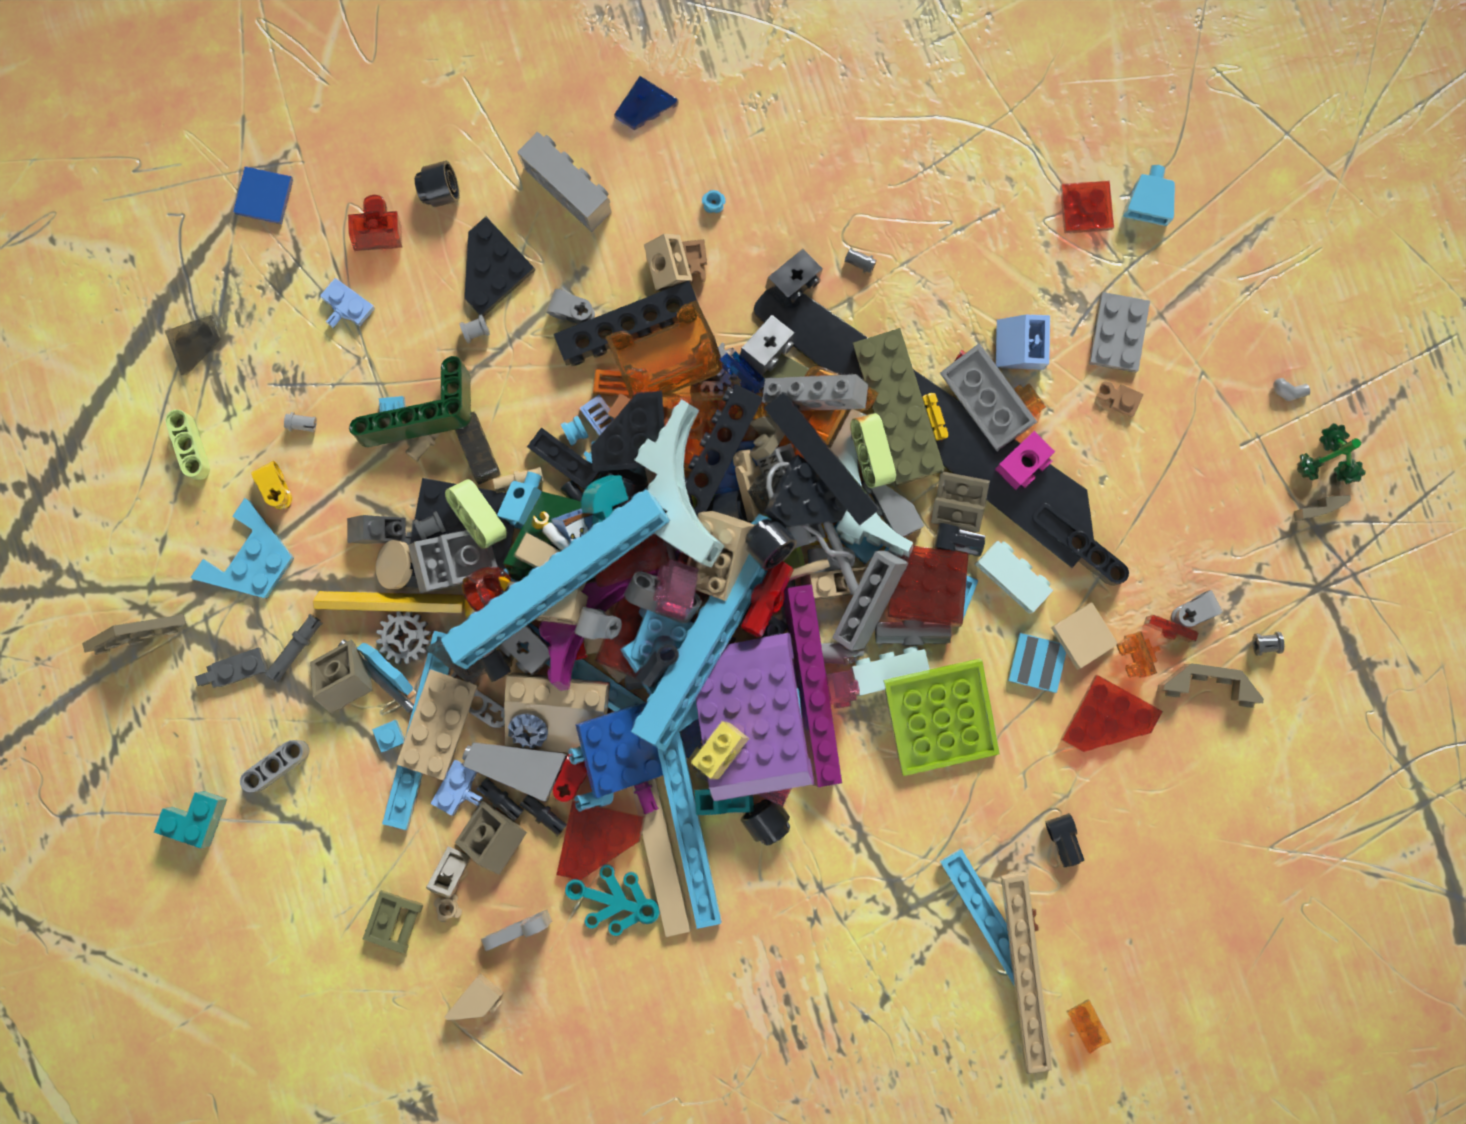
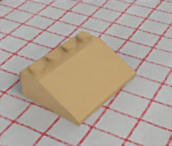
M517 672L510 673L506 678L504 700L505 746L522 748L520 743H513V738L508 736V726L514 717L521 714H530L540 718L548 729L547 739L543 742L542 746H535L533 749L568 753L570 748L580 747L575 724L607 714L610 682L571 678L570 690L560 691L550 683L548 676ZM524 728L523 733H527V735L531 737L532 733H528V731Z

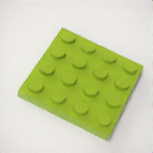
M981 658L883 680L903 776L1000 754Z

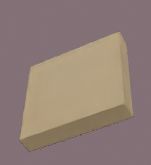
M1092 602L1051 627L1077 670L1118 645Z

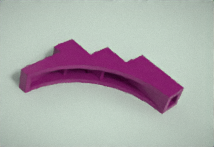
M656 550L622 555L596 574L598 582L585 584L581 591L588 596L586 608L601 609L606 612L612 605L625 597L624 592L637 572H646L664 579L661 557ZM542 621L539 626L540 634L551 644L548 648L551 658V668L548 670L549 681L560 691L570 690L573 665L585 637L575 633L577 625Z

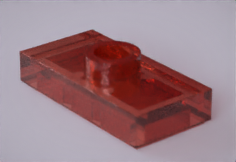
M1156 615L1147 616L1143 624L1161 631V636L1170 640L1179 638L1187 642H1195L1199 635L1195 630Z

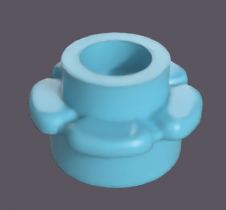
M716 190L707 192L702 198L704 210L708 213L721 212L726 202L724 195Z

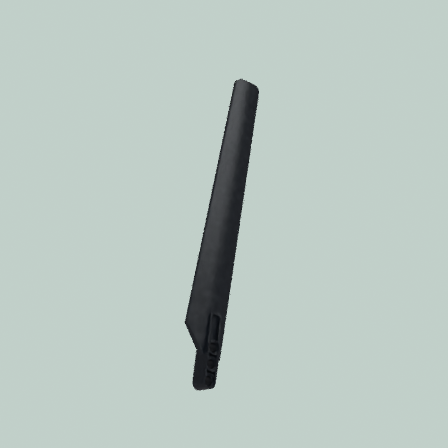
M767 289L764 291L754 305L756 317L765 323L773 315L794 332L793 346L829 375L856 374L863 380L853 349V343L867 339V336L806 294L796 304L791 302L784 308ZM914 370L921 396L935 393L938 400L936 405L940 406L945 422L943 427L947 428L948 437L936 441L945 468L953 474L989 480L990 484L986 500L1069 567L1073 568L1077 562H1080L1110 586L1124 583L1128 579V567L1094 540L1088 491L1086 488L1049 464L1043 471L1038 468L1033 473L1036 478L1026 488L1021 485L1015 490L995 469L1021 443L1014 439L1001 450L996 451L959 400ZM867 394L866 404L872 408ZM1021 458L1022 464L1025 467H1032V462L1029 458ZM1073 537H1078L1081 540L1082 546L1080 549L1073 547ZM1093 552L1098 553L1101 557L1099 565L1094 564L1091 560ZM1112 568L1119 570V580H1114L1111 577L1110 571Z

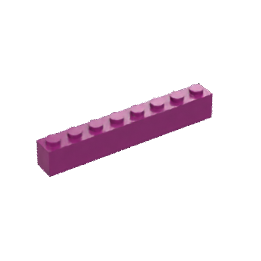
M801 585L785 588L783 592L784 610L788 625L787 630L791 637L796 687L799 689L802 724L808 759L811 760L814 786L819 788L841 784L842 777L812 585Z

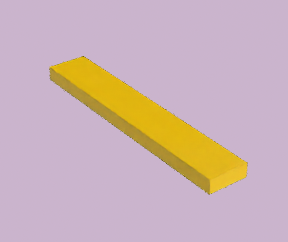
M319 591L313 600L314 609L461 613L464 609L465 595Z

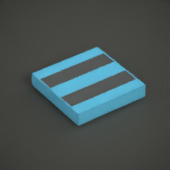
M1019 633L1007 681L1057 693L1066 656L1064 648L1058 642Z

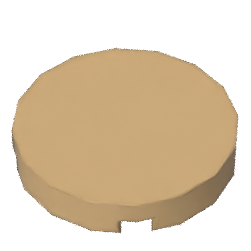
M398 540L388 541L378 553L376 575L379 583L387 589H401L408 583L412 575L413 569H410L412 559L407 543Z

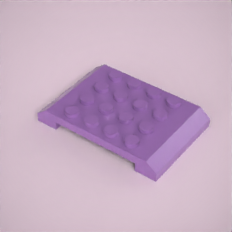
M789 633L727 644L696 697L703 746L722 721L731 723L749 738L719 780L708 777L709 789L714 801L814 785L811 760L808 759L792 662L794 656Z

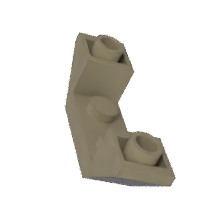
M1193 663L1185 664L1158 685V690L1165 691V696L1180 697L1181 693H1189L1191 675L1192 680L1207 681V677L1217 678L1216 683L1232 685L1231 700L1239 701V706L1254 708V704H1262L1264 698L1243 671Z

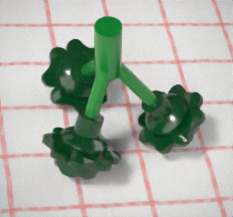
M1332 423L1328 428L1323 429L1321 432L1323 436L1319 438V441L1323 443L1324 449L1326 451L1332 450L1333 453L1315 459L1307 453L1301 454L1300 462L1297 463L1298 473L1303 478L1309 477L1313 481L1319 478V467L1323 466L1324 462L1344 454L1346 455V461H1340L1338 467L1334 468L1337 481H1344L1345 484L1349 485L1352 482H1360L1362 480L1361 476L1366 474V471L1362 468L1363 463L1355 462L1351 456V452L1361 446V441L1355 438L1347 443L1346 439L1350 437V434L1346 432L1344 425L1338 426L1336 423Z

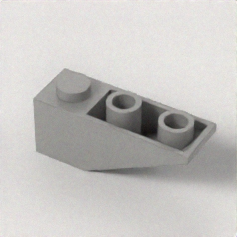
M865 481L861 482L863 489L868 495H872L874 503L879 507L880 510L876 512L878 516L882 515L886 524L897 534L906 537L924 527L914 505L887 485L869 488Z

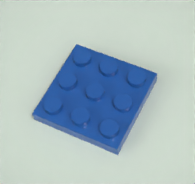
M647 703L634 705L575 724L593 797L599 798L663 776L657 747L631 732L636 718L642 714Z

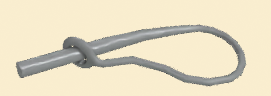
M788 462L777 463L770 469L767 475L766 488L770 500L773 496L771 483L774 472L779 468L788 467ZM823 523L833 551L829 549L820 532L811 526H803L817 537L829 558L838 561L849 591L853 595L858 587L848 561L853 558V555L844 551L833 524Z

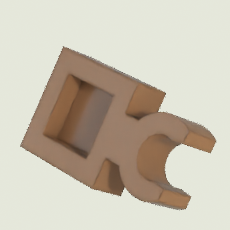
M705 240L683 241L682 244L688 266L691 268V277L696 273L700 274L702 282H705L706 273L701 268V266L707 265Z
M1104 381L1101 386L1108 390V395L1098 393L1096 398L1100 401H1112L1111 409L1132 418L1144 394L1122 384L1116 390L1112 383Z

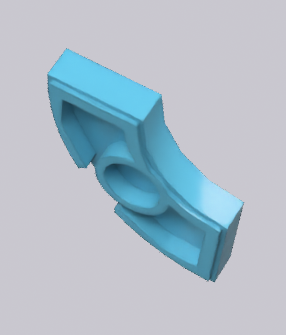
M362 643L357 647V650L397 689L406 695L413 690L412 685L404 675L386 661L375 648L366 643Z

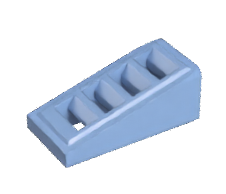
M600 394L580 407V410L598 435L608 426L606 425L601 429L599 425L609 418L613 420V418L608 416L610 408ZM600 403L602 407L592 414L588 412V410ZM603 411L607 413L605 416H603L596 422L593 419L599 414H601Z

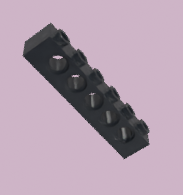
M686 281L553 335L566 366L570 364L571 366H577L584 363L585 358L590 356L600 357L605 355L608 349L615 346L619 349L629 345L633 339L639 338V340L648 338L652 335L653 331L658 329L665 331L674 327L675 323L684 320V322L691 321L700 313V306L690 281ZM671 303H676L680 308L677 312H669L667 306ZM648 312H654L658 315L654 321L644 319ZM626 321L635 323L634 328L631 330H624L622 325ZM603 330L612 331V336L608 339L599 337ZM585 338L590 341L586 348H579L577 346L580 339Z
M737 384L734 385L733 389L727 388L722 398L725 404L721 411L716 410L710 422L714 424L711 432H705L699 445L703 448L699 456L694 454L688 465V468L692 470L688 477L685 478V487L687 494L694 496L697 500V504L693 508L697 518L699 513L706 512L763 400L761 396ZM733 405L740 407L742 415L738 420H733L729 416V409ZM721 428H726L730 431V439L725 443L717 438V433ZM711 450H715L719 454V461L714 465H710L706 461V454ZM698 473H705L708 477V482L704 487H697L694 482V478Z

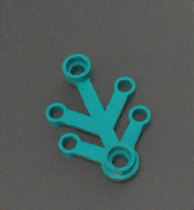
M605 864L601 867L600 876L606 880L613 895L586 887L585 883L580 879H572L565 887L567 897L572 900L585 897L610 905L597 913L591 912L585 917V925L588 928H596L601 921L622 910L633 912V914L623 920H613L609 924L608 930L613 936L620 935L624 929L637 922L651 924L658 919L660 914L659 905L652 899H646L638 883L639 877L632 871L625 874L623 882L627 887L631 888L636 902L627 900L615 877V869L610 864ZM606 867L612 870V875L609 877L603 874V869ZM628 875H633L636 878L634 884L627 882L626 878ZM578 884L581 888V891L579 893H574L572 891V885ZM647 906L652 909V914L648 916L643 913V908ZM595 916L597 923L595 925L589 924L588 917ZM613 924H619L621 926V930L619 932H614L612 930Z

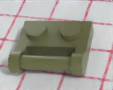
M381 890L374 905L363 940L400 953H407L409 947L407 942L417 914L422 911L423 904ZM403 907L409 910L398 941H395L391 937Z

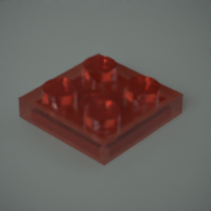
M1110 181L1061 184L1060 193L1064 234L1113 230L1114 220Z

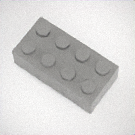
M537 131L517 152L523 169L588 230L593 232L611 213L610 200L607 197L609 195L608 192L600 184L595 186L590 181L591 176L583 168L578 170L572 164L574 162L573 159L566 152L560 153L555 148V142L549 136L545 135L543 137Z

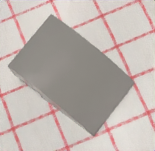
M467 530L413 542L408 545L420 593L499 574L492 545L485 549L480 548Z

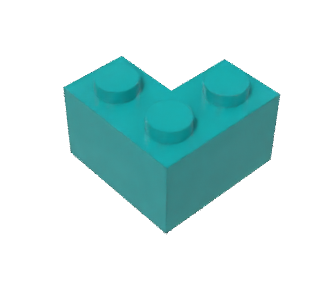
M206 791L194 792L188 812L175 807L162 808L154 833L200 849L209 847L213 841L227 798Z

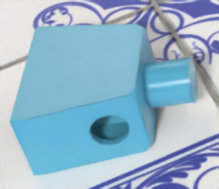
M1152 165L1149 175H1140L1134 185L1122 217L1163 226L1169 225L1174 218L1175 182L1164 179L1166 169L1164 166Z
M528 471L524 483L511 482L497 516L515 528L522 529L542 492L538 489L542 476Z

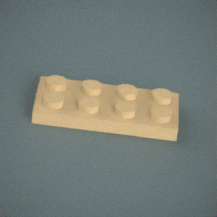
M430 669L396 765L445 780L478 685Z

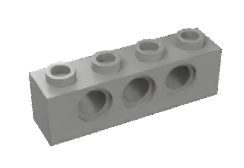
M856 374L765 378L762 402L768 405L782 392H785L800 411L865 409L868 384Z

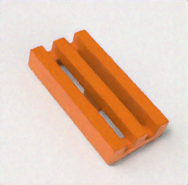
M596 369L593 394L618 397L621 393L627 398H632L637 392H641L644 374ZM600 376L638 380V384L600 380ZM599 385L637 389V392L600 389Z

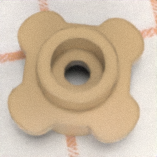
M456 894L450 899H442L440 897L435 899L434 906L436 907L439 921L445 922L451 917L458 918L461 916L462 910L458 907V896ZM447 905L450 906V910H446Z

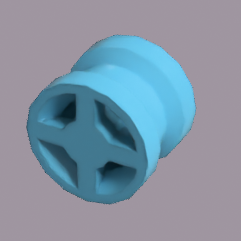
M578 415L573 417L571 422L560 424L571 446L575 445L577 440L589 437Z

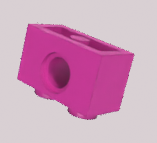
M1033 431L995 470L1015 490L1021 485L1026 488L1036 478L1033 473L1038 468L1043 471L1053 462L1050 457L1055 451ZM1021 458H1029L1032 462V467H1025L1022 464Z

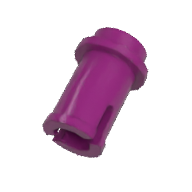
M648 781L634 785L635 790L633 791L638 796L643 814L659 809L651 791L653 786L652 784L649 785Z

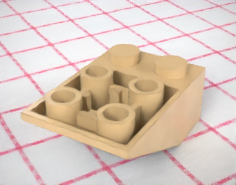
M714 511L701 512L698 515L699 521L724 547L712 567L701 564L689 556L683 585L726 601L749 555L747 551L748 544L745 540L747 533L754 524Z

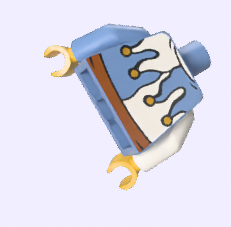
M582 508L551 519L552 523L547 522L549 516L546 512H540L539 515L543 522L538 521L535 516L532 519V526L535 529H543V533L561 551L568 547L571 541L582 537L590 531L593 526V514L582 513Z

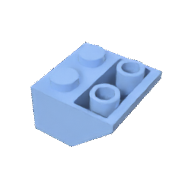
M1020 315L996 321L995 365L998 368L1044 370L1049 365L1050 315Z

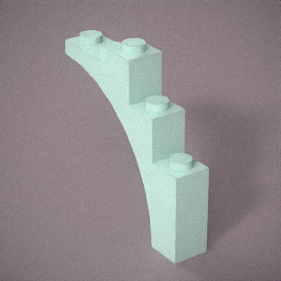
M681 399L679 404L672 410L668 423L659 432L656 443L647 439L645 444L640 447L635 461L657 474L656 478L650 482L648 491L657 499L660 506L667 511L666 515L670 519L668 523L655 531V534L701 564L712 567L724 545L714 538L702 525L689 501L685 487L683 467L685 446L691 426L699 410Z
M843 409L826 444L861 485L858 456L850 430V422L853 418L865 416L866 414L855 409ZM846 510L843 519L837 527L840 539L850 545H853L854 542L860 545L865 536L867 537L866 541L878 547L882 544L889 548L888 551L899 557L903 555L909 557L913 550V542L892 530L881 520L877 513L859 526Z

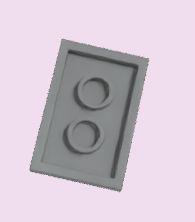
M1106 292L1100 294L1089 364L1135 373L1139 371L1150 305L1149 300Z

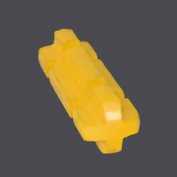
M926 394L922 399L924 405L927 406L926 412L931 428H934L935 440L946 439L948 432L947 428L943 427L945 422L940 406L936 405L938 403L936 394Z

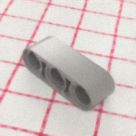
M289 740L241 775V788L246 792L264 790L308 757V744L302 740ZM293 745H297L300 749V754L297 758L291 755ZM274 759L279 763V770L276 773L270 768V764ZM253 774L259 779L256 787H253L250 783V778Z

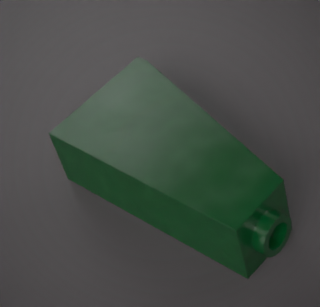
M541 492L503 562L508 575L512 579L520 581L527 577L530 571L535 568L514 557L526 533L561 551L543 533V529H535L532 526L533 516L538 521L543 522L539 515L540 512H546L549 516L547 522L552 523L551 519L581 509V501Z

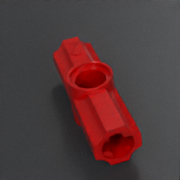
M781 562L772 569H769L762 584H758L754 588L751 595L752 605L741 625L743 630L757 637H762L773 612L777 613L782 607L784 601L783 592L794 571L791 566Z

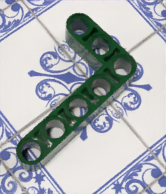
M447 357L441 364V400L359 416L351 421L349 431L362 446L373 447L461 429L467 426L471 420L470 372L458 357Z

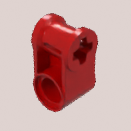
M573 754L567 756L553 787L554 797L561 802L570 801L576 796L588 774L585 761L574 765L570 762L569 756ZM568 784V790L571 791V794L561 797V791L558 790L559 787Z

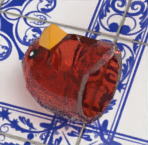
M489 566L478 569L463 579L462 590L464 597L470 607L479 612L488 605L490 600L508 591L511 578L501 568Z

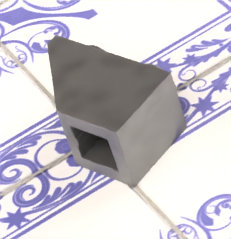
M372 515L347 518L348 543L377 544L387 543L391 540L405 542V518Z

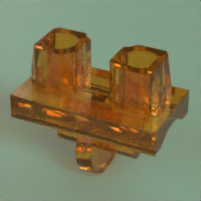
M1141 631L1124 636V639L1116 644L1122 656L1131 654L1133 663L1125 665L1129 678L1137 676L1141 678L1157 673L1154 663L1157 662L1155 652L1161 650L1159 645L1152 647L1149 638L1144 639Z
M1086 1000L1066 1011L1089 1054L1099 1047L1111 1043L1090 1000Z

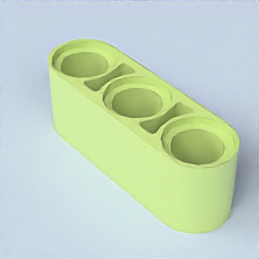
M172 410L166 415L165 422L180 469L183 474L190 478L203 480L210 473V465L195 420L182 410ZM184 417V424L177 428L176 423L178 419ZM191 440V447L188 450H184L185 442ZM198 462L199 470L192 473L191 468L193 464Z
M874 413L853 418L850 422V430L866 485L869 488L893 483L896 479V471L880 416Z
M467 479L445 490L448 504L480 548L485 549L506 538L507 533L503 523L471 480Z

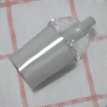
M839 642L821 643L824 663L844 664V666L855 662L857 656H864V651H851Z

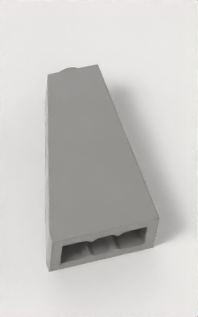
M475 742L472 746H467L462 759L465 760L464 767L546 802L551 795L554 784L568 755L560 752Z

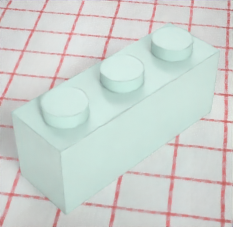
M996 541L975 565L1029 614L1033 613L1053 591L1049 587L1051 585L1044 576H1037L1031 571L1032 566L1025 559L1021 558L1019 560L1013 555L1014 550L1006 542L1000 543Z
M914 646L903 649L904 654L894 656V653L890 652L879 655L880 660L870 662V658L855 661L856 666L851 667L857 695L861 696L885 690L883 680L930 670L925 649L918 650V647Z

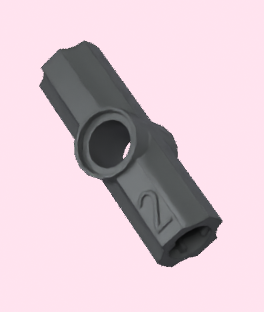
M924 620L878 622L875 628L876 644L902 643V645L906 646L924 645V643H951L950 622H924Z

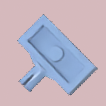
M336 278L320 295L321 299L334 310L332 315L325 321L332 328L335 327L342 317L351 320L360 327L375 309L371 303Z
M458 760L453 761L445 780L441 783L431 802L432 805L451 816L455 815L460 804L465 800L478 807L481 803L479 801L483 799L482 796L471 791L472 782L478 772L464 767V763Z

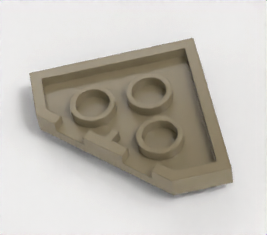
M182 614L112 626L83 642L84 653L94 651L95 655L109 652L111 648L121 646L122 644L129 643V645L142 643L144 639L157 634L169 635L178 632L177 628L186 624L185 617Z

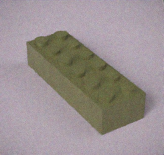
M898 328L854 342L853 349L863 381L868 384L867 394L873 413L878 414L883 423L896 471V486L943 472L942 459L901 329Z

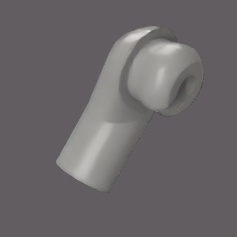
M1278 378L1273 383L1275 392L1286 401L1310 395L1308 384L1294 387L1289 382H1286L1284 378Z

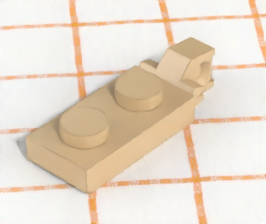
M742 450L736 452L733 457L735 472L747 520L755 521L758 514L765 516L764 512L768 506V500L759 466H756L752 460L750 450Z

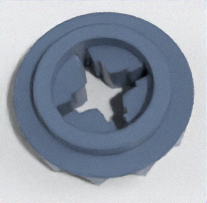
M518 715L510 721L508 726V736L513 738V743H520L522 748L529 746L533 749L535 746H542L548 736L546 724L534 715ZM524 728L528 731V733H532L531 737H529L527 733H523Z

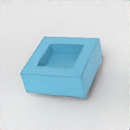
M397 720L372 729L381 752L388 751L404 743L405 738Z

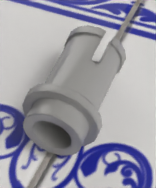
M294 412L285 415L284 428H288L289 431L295 429L315 432L317 418L295 415Z

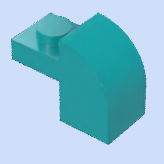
M608 475L592 482L584 491L581 501L582 513L593 514V525L608 518L613 512L612 506L628 500L621 476Z
M709 788L695 790L696 815L754 812L753 795L714 801Z

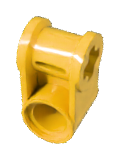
M271 461L251 472L255 484L268 505L284 510L292 504V494L284 480L280 467L275 461Z

